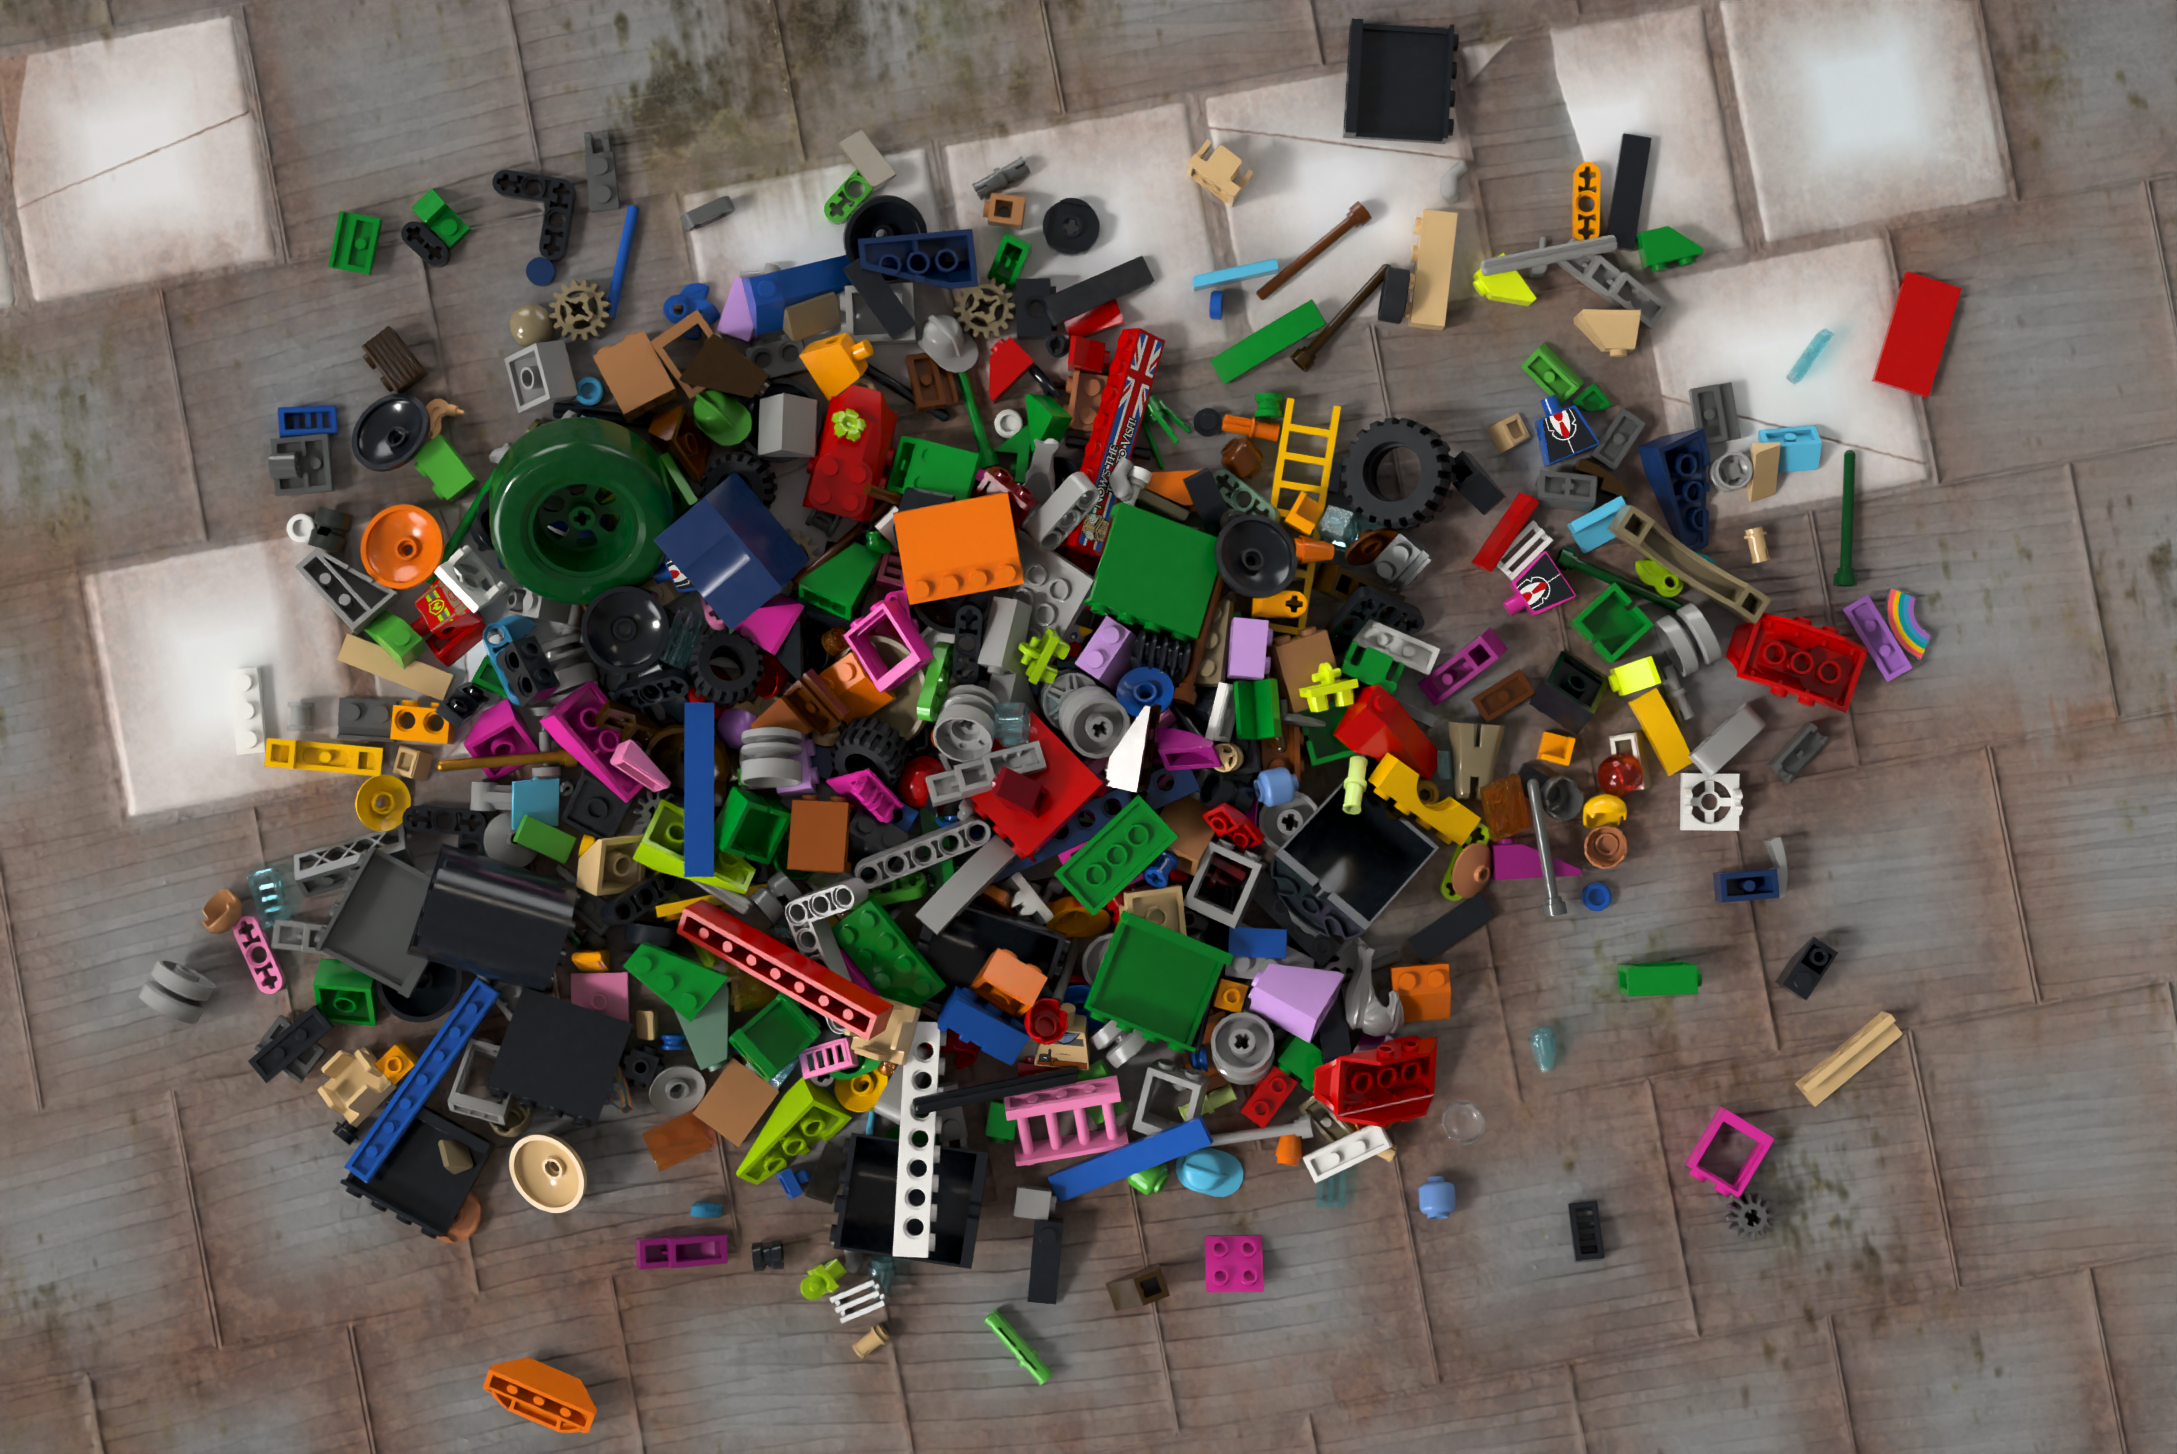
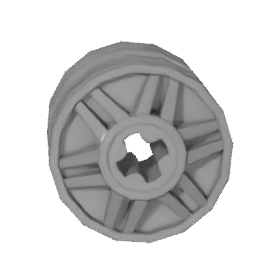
M581 633L567 636L561 635L540 643L561 685L547 699L575 691L585 682H596L599 680L593 662L579 663L578 658L587 653L585 647L574 649V646L581 644Z
M1058 668L1057 676L1052 684L1041 682L1038 687L1037 701L1041 712L1054 727L1060 729L1058 714L1062 702L1071 692L1081 687L1097 685L1086 673L1077 668Z
M959 685L952 688L944 697L933 732L934 743L940 752L950 759L959 762L982 759L983 754L990 753L1002 715L999 700L993 693L979 686Z
M761 727L749 729L741 733V741L747 744L741 747V753L754 757V759L741 763L742 784L761 788H785L802 783V763L789 759L802 753L803 748L797 745L803 741V734L800 731L782 727Z

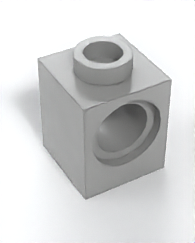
M1018 1184L1014 1216L1048 1221L1049 1213H1055L1057 1196H1051L1052 1188Z

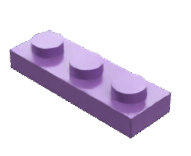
M1868 594L1843 608L1887 682L1913 668Z

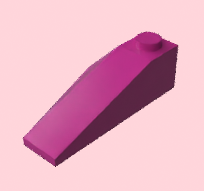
M588 681L557 703L539 722L559 745L627 803L644 785L610 763L617 746L622 743V735L620 732L596 726L595 716L607 702L608 698L594 681Z

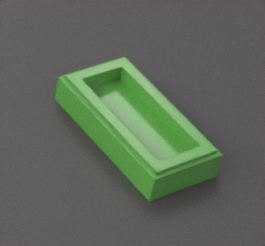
M524 815L513 842L561 864H565L576 838L528 815Z

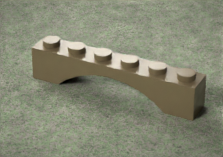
M1633 505L1621 506L1607 528L1609 532L1744 623L1756 624L1772 600L1750 584L1720 569L1686 547L1663 529L1655 520Z

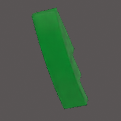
M1313 299L1233 345L1211 359L1210 362L1225 385L1276 354L1288 349L1327 323Z

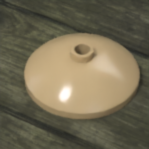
M536 1132L524 1136L513 1147L509 1158L511 1178L517 1190L530 1204L543 1211L561 1213L572 1209L582 1200L587 1187L586 1171L580 1157L568 1143L555 1135Z

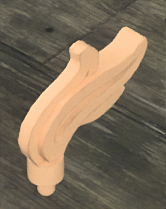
M434 399L429 402L426 408L430 416V431L426 442L430 437L433 439L440 434L443 417L447 415L453 417L457 415L463 416L465 412L458 409V406L448 404L443 399Z

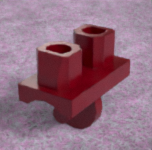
M1216 852L1209 867L1214 872L1208 869L1205 876L1209 879L1206 887L1212 889L1215 883L1222 887L1227 886L1229 880L1223 878L1220 874L1240 884L1247 874L1244 872L1246 866L1232 859L1227 863L1220 859L1221 854Z

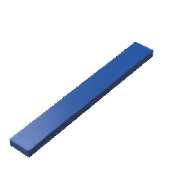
M476 977L344 1168L367 1184L372 1181L497 1002L502 992L481 977Z

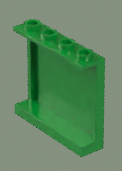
M1123 502L1112 506L1109 517L1113 518V522L1090 597L1084 599L1083 604L1091 606V611L1094 613L1118 616L1117 620L1122 623L1134 625L1135 622L1141 624L1147 632L1157 634L1163 632L1171 635L1170 639L1172 641L1179 640V643L1186 644L1187 641L1197 639L1218 571L1214 558V547L1217 537Z
M1123 910L1084 1008L1092 1012L1090 1017L1106 1023L1108 1019L1118 1022L1116 1027L1132 1034L1133 1030L1136 1029L1144 1032L1142 1038L1158 1044L1161 1039L1169 1042L1168 1048L1184 1054L1185 1049L1195 1053L1196 1048L1191 1046L1221 970L1224 964L1230 966L1234 955Z

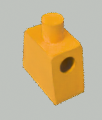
M842 333L807 344L799 357L829 401L832 396H837L864 374L868 368V363L865 359L872 356L874 351L868 340L865 339L855 344L848 333Z

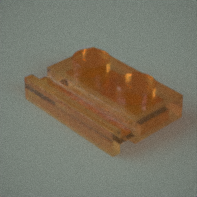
M1512 773L1508 778L1498 779L1479 788L1490 840L1498 842L1520 832L1519 830L1522 828L1527 829L1530 827L1519 775Z
M695 1109L642 1134L653 1160H655L659 1172L712 1147L700 1119L692 1114Z

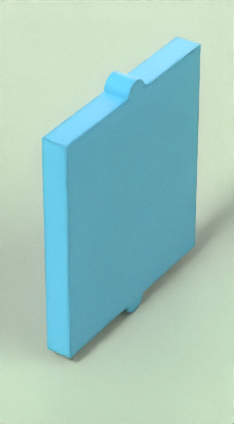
M534 776L531 780L512 781V830L518 829L524 815H528L549 826H558V777L539 779Z

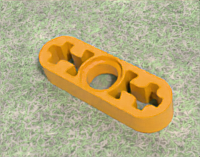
M1591 162L1580 164L1573 173L1572 238H1575L1577 241L1584 240V236L1578 233L1584 227V219L1579 221L1578 217H1594V220L1590 219L1587 224L1588 231H1593V234L1588 239L1597 238L1600 233L1601 173L1598 166ZM1585 169H1588L1589 174L1594 175V178L1589 180L1588 190L1579 192L1578 188L1583 189L1585 187V179L1579 175ZM1582 197L1591 198L1594 203L1593 210L1590 212L1582 211L1578 205L1579 199Z

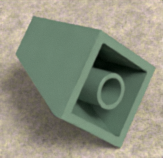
M733 980L722 985L692 1022H689L675 1010L700 1070L707 1067L710 1072L717 1070L729 1063L728 1058L734 1054V1046L729 1042L730 1036L734 1033L735 983Z

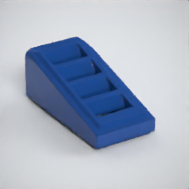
M336 405L278 407L279 438L318 434L338 435ZM322 413H328L329 428H323ZM311 414H316V429L311 428ZM299 415H305L306 429H300ZM287 416H293L294 429H288Z

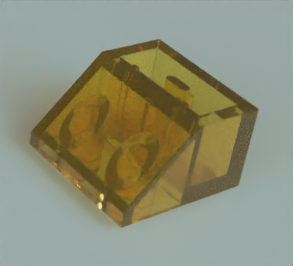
M726 961V973L731 975L732 988L729 990V1003L731 1006L734 1005L735 1012L765 1008L778 995L777 989Z

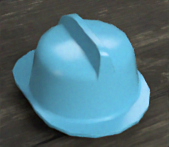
M1205 1147L1180 1156L1176 1161L1178 1180L1185 1187L1196 1192L1214 1197H1225L1238 1190L1243 1181L1241 1163L1235 1156L1224 1151Z

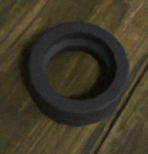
M1387 267L1379 301V321L1396 324L1402 322L1409 290L1410 270Z

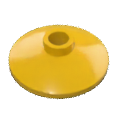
M384 774L374 776L368 779L359 789L355 802L356 812L360 821L372 830L380 832L393 830L403 823V813L411 806L409 790L400 779L394 776ZM381 797L383 800L382 805L377 807L376 800Z
M881 1063L875 1070L847 1080L836 1079L835 1094L839 1103L853 1112H866L875 1108L880 1095L889 1082L888 1072ZM866 1083H869L868 1088L865 1091H862L863 1086Z

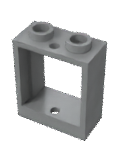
M888 284L894 293H902V304L916 322L914 284ZM853 285L844 286L845 294H840V310L846 311V322H841V334L848 333L855 344L865 339L872 346L917 344L916 325L894 341L889 334L855 335L853 295L860 294Z
M1219 838L1218 842H1209L1183 904L1192 910L1235 929L1240 927L1267 864L1260 861V855L1245 850L1243 854L1234 850L1235 844ZM1216 852L1252 868L1234 912L1198 896V892Z
M486 1038L469 1040L447 1101L450 1111L501 1125L506 1124L514 1101L513 1097L508 1096L507 1100L503 1099L501 1105L463 1094L476 1056L495 1061L501 1046L495 1045L493 1041Z
M1169 1059L1155 1060L1147 1069L1132 1130L1152 1135L1180 1124L1149 1113L1157 1077L1193 1090L1185 1121L1201 1115L1210 1077L1202 1075L1201 1071L1194 1068L1184 1069L1176 1066L1175 1062Z

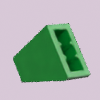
M853 543L802 578L799 583L798 598L850 621L879 571L881 553L868 549L866 545Z

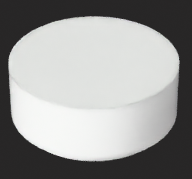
M1007 409L1001 411L996 416L994 425L1001 437L1010 439L1023 428V420L1018 412Z
M297 514L288 521L287 533L296 542L308 543L311 530L317 528V524L312 517L305 514Z

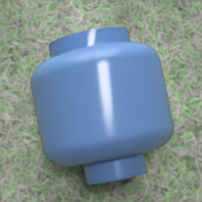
M1285 767L1261 771L1257 780H1254L1256 798L1267 807L1292 802L1295 791L1299 789L1296 775L1290 774L1289 770Z
M1443 1176L1428 1177V1183H1424L1418 1188L1420 1211L1423 1214H1427L1428 1219L1449 1218L1450 1213L1454 1212L1457 1208L1455 1186L1450 1182H1445Z

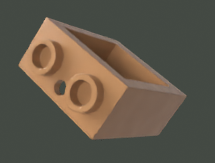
M698 309L650 342L690 399L697 393L702 394L712 389L695 386L692 389L689 384L680 381L679 378L682 374L663 347L696 324L700 325L708 338L711 337L714 332Z

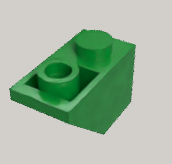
M1669 226L1640 232L1636 236L1642 269H1651L1652 273L1669 269V264L1679 262L1680 266L1694 264L1697 262L1696 258L1703 254L1701 246Z
M1290 1033L1275 1052V1058L1278 1061L1276 1066L1289 1076L1292 1073L1296 1074L1301 1078L1299 1083L1313 1093L1314 1070L1316 1067L1323 1065L1321 1050L1312 1040L1308 1043Z

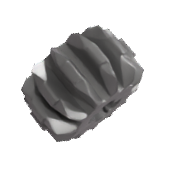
M1744 1191L1743 1200L1740 1197L1733 1196V1200L1737 1204L1735 1206L1731 1204L1726 1205V1208L1733 1212L1725 1216L1727 1222H1733L1729 1226V1230L1731 1232L1738 1231L1740 1239H1744L1748 1234L1749 1239L1755 1241L1756 1232L1765 1237L1767 1234L1763 1229L1764 1226L1773 1227V1223L1768 1221L1767 1218L1775 1216L1774 1211L1767 1210L1771 1205L1770 1201L1767 1199L1762 1201V1195L1759 1193H1755L1752 1197L1748 1191ZM1747 1211L1755 1215L1753 1220L1744 1217Z

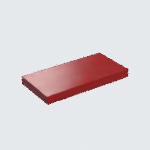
M1908 271L1904 273L1873 375V382L1925 398L1929 397L1962 288Z

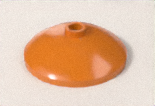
M407 504L388 507L379 512L367 525L361 539V559L368 574L381 585L398 590L417 587L434 574V571L442 561L444 554L442 529L436 519L422 508ZM413 547L412 554L407 555V549Z

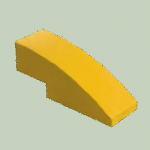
M1657 687L1651 688L1628 702L1641 724L1642 732L1668 776L1693 763L1688 757L1690 751Z

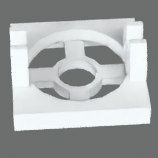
M465 545L462 549L459 548L447 562L439 565L434 571L473 613L501 598L510 589L468 545ZM460 564L470 565L476 571V574L466 572ZM464 578L472 580L476 584V588L469 586ZM482 581H485L491 587L487 592L482 588Z
M1681 773L1680 830L1739 831V815H1741L1743 810L1741 805L1743 794L1741 789H1739V774L1715 773L1707 778L1703 773ZM1705 781V791L1699 797H1693V788ZM1714 781L1725 786L1731 798H1720L1714 792ZM1706 794H1713L1717 799V805L1712 810L1704 809L1701 804V800ZM1693 806H1698L1704 812V822L1693 816ZM1720 806H1731L1725 818L1714 823V812Z
M1020 872L1015 873L997 887L1008 892L1012 900L1010 906L1016 908L1018 918L1044 925L1054 917L1053 913ZM1009 888H1010V890L1014 893L1013 896H1012V894L1009 892V890H1008Z

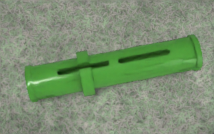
M997 1308L983 1320L1019 1360L1018 1364L1020 1367L1024 1366L1037 1380L1039 1385L1045 1383L1053 1375V1372L1037 1356L1038 1351L1028 1346L1016 1330L998 1312Z

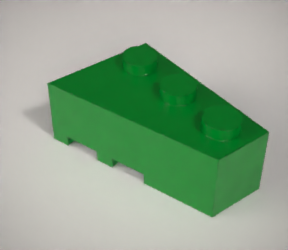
M648 942L642 943L623 965L624 968L689 1022L696 1018L731 976Z

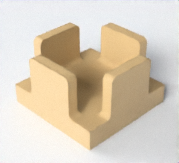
M1207 139L1188 162L1186 174L1232 208L1239 195L1252 179L1254 172L1249 169L1238 185L1235 184L1233 181L1239 175L1240 171L1238 168L1242 164V160L1224 146L1219 145L1211 157L1204 161V156L1212 146V141Z
M1145 885L1132 887V891L1123 892L1124 903L1119 904L1120 916L1124 910L1187 936L1181 885H1170L1163 888Z
M878 996L894 1005L885 1031L868 1041L845 1029V1035L854 1036L850 1049L855 1050V1054L877 1061H890L899 1065H906L921 1009Z
M365 1046L360 1050L358 1049L354 1053L355 1055L339 1050L321 1068L322 1072L331 1077V1079L317 1090L331 1109L343 1114L349 1124L355 1127L397 1088L374 1065L378 1059Z

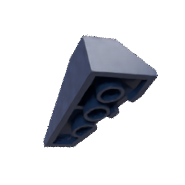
M972 229L858 239L861 269L946 289L978 287Z
M1698 428L1661 436L1638 446L1645 475L1674 538L1694 552L1708 546L1709 511L1706 509V492H1710V482H1706L1707 465H1710V452L1704 429Z

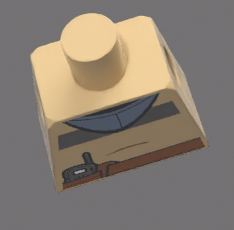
M1063 1003L1061 1008L1068 1014V1029L1061 1040L1051 1045L1037 1043L1034 1065L1059 1068L1074 1066L1079 1070H1089L1091 1049L1090 1040L1088 1039L1087 1017L1076 1015V1008L1073 1004Z

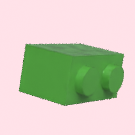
M440 434L424 445L414 457L417 461L414 466L424 478L429 476L435 485L432 486V489L441 500L446 498L450 502H455L480 482L446 437Z

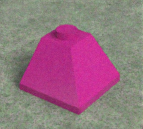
M778 593L733 630L741 632L740 635L743 637L749 636L753 643L776 655L805 606L784 593Z
M508 698L482 712L463 743L473 758L540 752L523 718ZM523 765L481 769L494 782Z

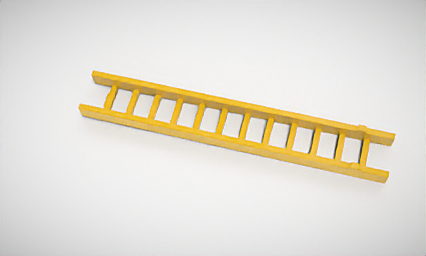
M1287 398L1270 503L1277 508L1280 488L1318 494L1317 502L1323 505L1325 509L1341 406H1333L1329 430L1291 424L1294 399ZM1289 432L1326 437L1327 443L1324 458L1286 452ZM1290 460L1323 466L1320 486L1281 480L1284 461ZM1278 509L1280 517L1286 518L1290 510ZM1324 510L1312 530V539H1320ZM1316 562L1307 563L1306 571L1296 570L1294 576L1305 578L1302 594L1307 599L1306 611L1298 618L1297 627L1268 623V628L1273 629L1275 632L1293 634L1295 636L1299 635L1300 629L1305 628ZM1292 598L1291 602H1286L1287 605L1303 606L1302 603L1297 601V598Z

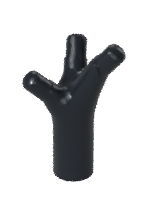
M1034 365L1028 371L1039 383L1044 395L1050 396L1051 393L1056 398L1061 397L1056 388L1063 389V383L1051 380L1037 365Z

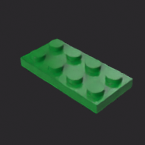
M1138 794L1063 864L1054 875L1094 917L1179 836Z
M874 896L831 927L835 940L882 997L918 1008L946 986Z

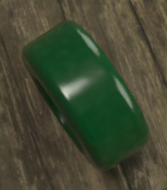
M572 417L554 420L524 434L512 444L501 458L494 472L489 492L491 539L498 558L505 569L519 584L529 591L559 603L589 605L597 595L610 588L618 586L641 587L657 572L667 556L654 539L675 522L669 477L654 450L641 437L629 429L610 421L591 417ZM586 484V489L581 493H572L568 486ZM600 487H603L613 492L616 498L601 503L596 499L595 494ZM552 493L556 494L564 500L562 508L546 509L544 507L546 498ZM617 514L620 518L617 525L609 530L599 523L602 515ZM557 521H564L569 526V529L562 536L550 530L548 525ZM583 530H591L595 534V537L577 538L578 533Z

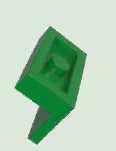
M1277 679L1233 682L1237 738L1264 740L1282 737Z

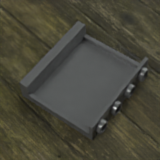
M371 847L369 851L364 849L356 863L360 868L355 877L350 875L345 882L342 890L346 893L341 902L336 900L328 914L332 919L327 928L322 926L317 933L314 941L318 944L315 950L322 951L397 990L399 994L410 998L431 962L406 954L427 894L431 876L376 847Z

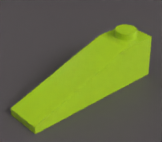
M661 799L632 858L658 872L741 894L747 892L756 871L742 857L724 853L714 843V877H684V809Z
M802 1076L780 1100L736 1172L737 1177L756 1185L762 1183L784 1169L787 1165L786 1161L799 1153L802 1156L810 1152L809 1147L819 1140L823 1139L826 1142L834 1137L852 1119L851 1114L824 1087L817 1086L811 1080L804 1079Z

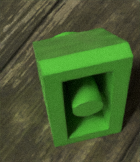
M384 611L364 629L403 669L408 667L426 651L423 638L403 619L388 611Z

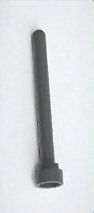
M1530 779L1527 782L1547 896L1544 899L1545 904L1542 905L1544 917L1566 914V903L1562 901L1561 896H1558L1539 783L1536 779Z

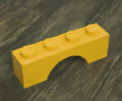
M1387 752L1368 778V781L1376 786L1373 792L1386 801L1390 797L1397 802L1394 807L1407 816L1410 812L1416 814L1417 818L1414 821L1427 830L1431 826L1436 828L1438 832L1435 835L1448 845L1453 840L1462 847L1481 818L1450 796L1435 804L1421 803L1417 794L1419 774Z

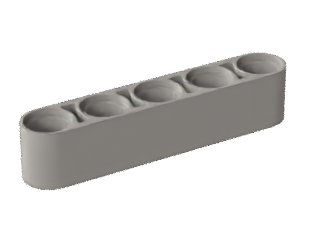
M968 817L863 858L855 866V876L862 879L868 889L875 888L984 845L990 839V828L982 817ZM979 824L984 826L981 836L971 837L969 835V830L973 825ZM947 835L957 837L956 844L951 848L942 846V840ZM924 845L930 848V853L927 857L921 859L915 856V851L918 847ZM894 856L901 857L903 864L898 869H891L888 867L890 858ZM866 867H873L876 870V874L872 879L866 880L860 876L861 871Z

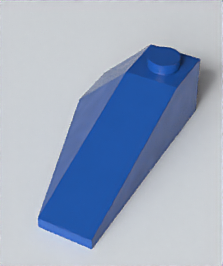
M842 255L742 279L755 336L782 330L786 307L832 291L835 295H838L845 290L844 286L853 285L843 272V269L851 264L847 256Z

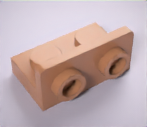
M1074 370L1073 376L1067 377L1065 393H1070L1071 395L1069 405L1064 404L1063 409L1072 417L1067 429L1092 432L1093 421L1098 413L1101 394L1106 386L1108 376L1082 373L1080 370Z

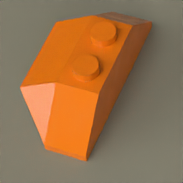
M529 1357L491 1365L483 1385V1389L486 1392H490L494 1399L506 1410L559 1433H575L580 1431L582 1433H589L597 1413V1409L581 1379Z

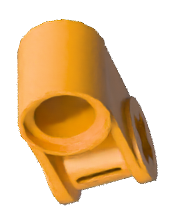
M1283 590L1269 598H1253L1252 617L1299 618L1306 611L1307 599L1300 592ZM1292 597H1297V601L1303 605L1297 608V612H1291V608L1286 606V602H1291Z

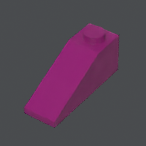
M1489 627L1429 676L1420 681L1418 686L1436 706L1499 659L1505 653L1507 647Z
M1515 838L1497 839L1498 845H1490L1492 852V879L1543 878L1539 851L1524 844H1515ZM1552 857L1555 877L1582 876L1581 869Z

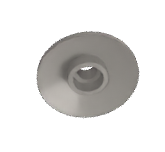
M512 812L500 814L492 819L486 827L484 833L485 851L490 858L524 867L532 862L537 852L511 842V836L517 832V830L511 829Z
M677 1065L662 1071L652 1082L649 1090L651 1104L658 1112L664 1115L678 1116L694 1109L703 1099L706 1090L705 1080L702 1074L691 1066Z

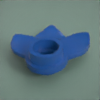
M703 283L686 285L679 295L669 297L663 305L664 316L668 321L675 324L697 309L708 325L716 322L720 318V313L714 305L705 301L709 292V286ZM675 304H680L683 308L680 315L673 312ZM696 324L683 333L682 336L691 340H699L701 336L700 325Z

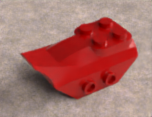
M851 384L839 396L831 397L823 430H821L816 442L818 447L816 457H810L806 473L810 474L802 507L861 523L870 520L877 498L865 495L864 487L867 484H872L886 489L888 477H884L886 466H892L895 456V450L891 449L898 414L890 410L885 401L884 393ZM848 408L853 409L859 414L858 418L863 419L866 424V428L860 433L861 437L859 440L853 442L846 438V434L842 438L834 434L836 423L831 420L834 413L840 411L845 413Z
M1763 613L1756 624L1744 623L1736 625L1725 656L1737 670L1736 677L1771 688L1769 693L1786 698L1787 694L1798 697V703L1809 707H1814L1816 703L1847 713L1868 648L1840 636L1838 629L1824 625L1822 629L1811 626L1812 621L1795 616V619L1792 620Z
M1417 1035L1388 1040L1378 1046L1377 1049L1340 1056L1327 1064L1316 1067L1314 1070L1313 1096L1316 1100L1328 1106L1339 1121L1386 1127L1390 1123L1408 1122L1414 1120V1118L1426 1116L1434 1100L1438 1036L1422 1039Z

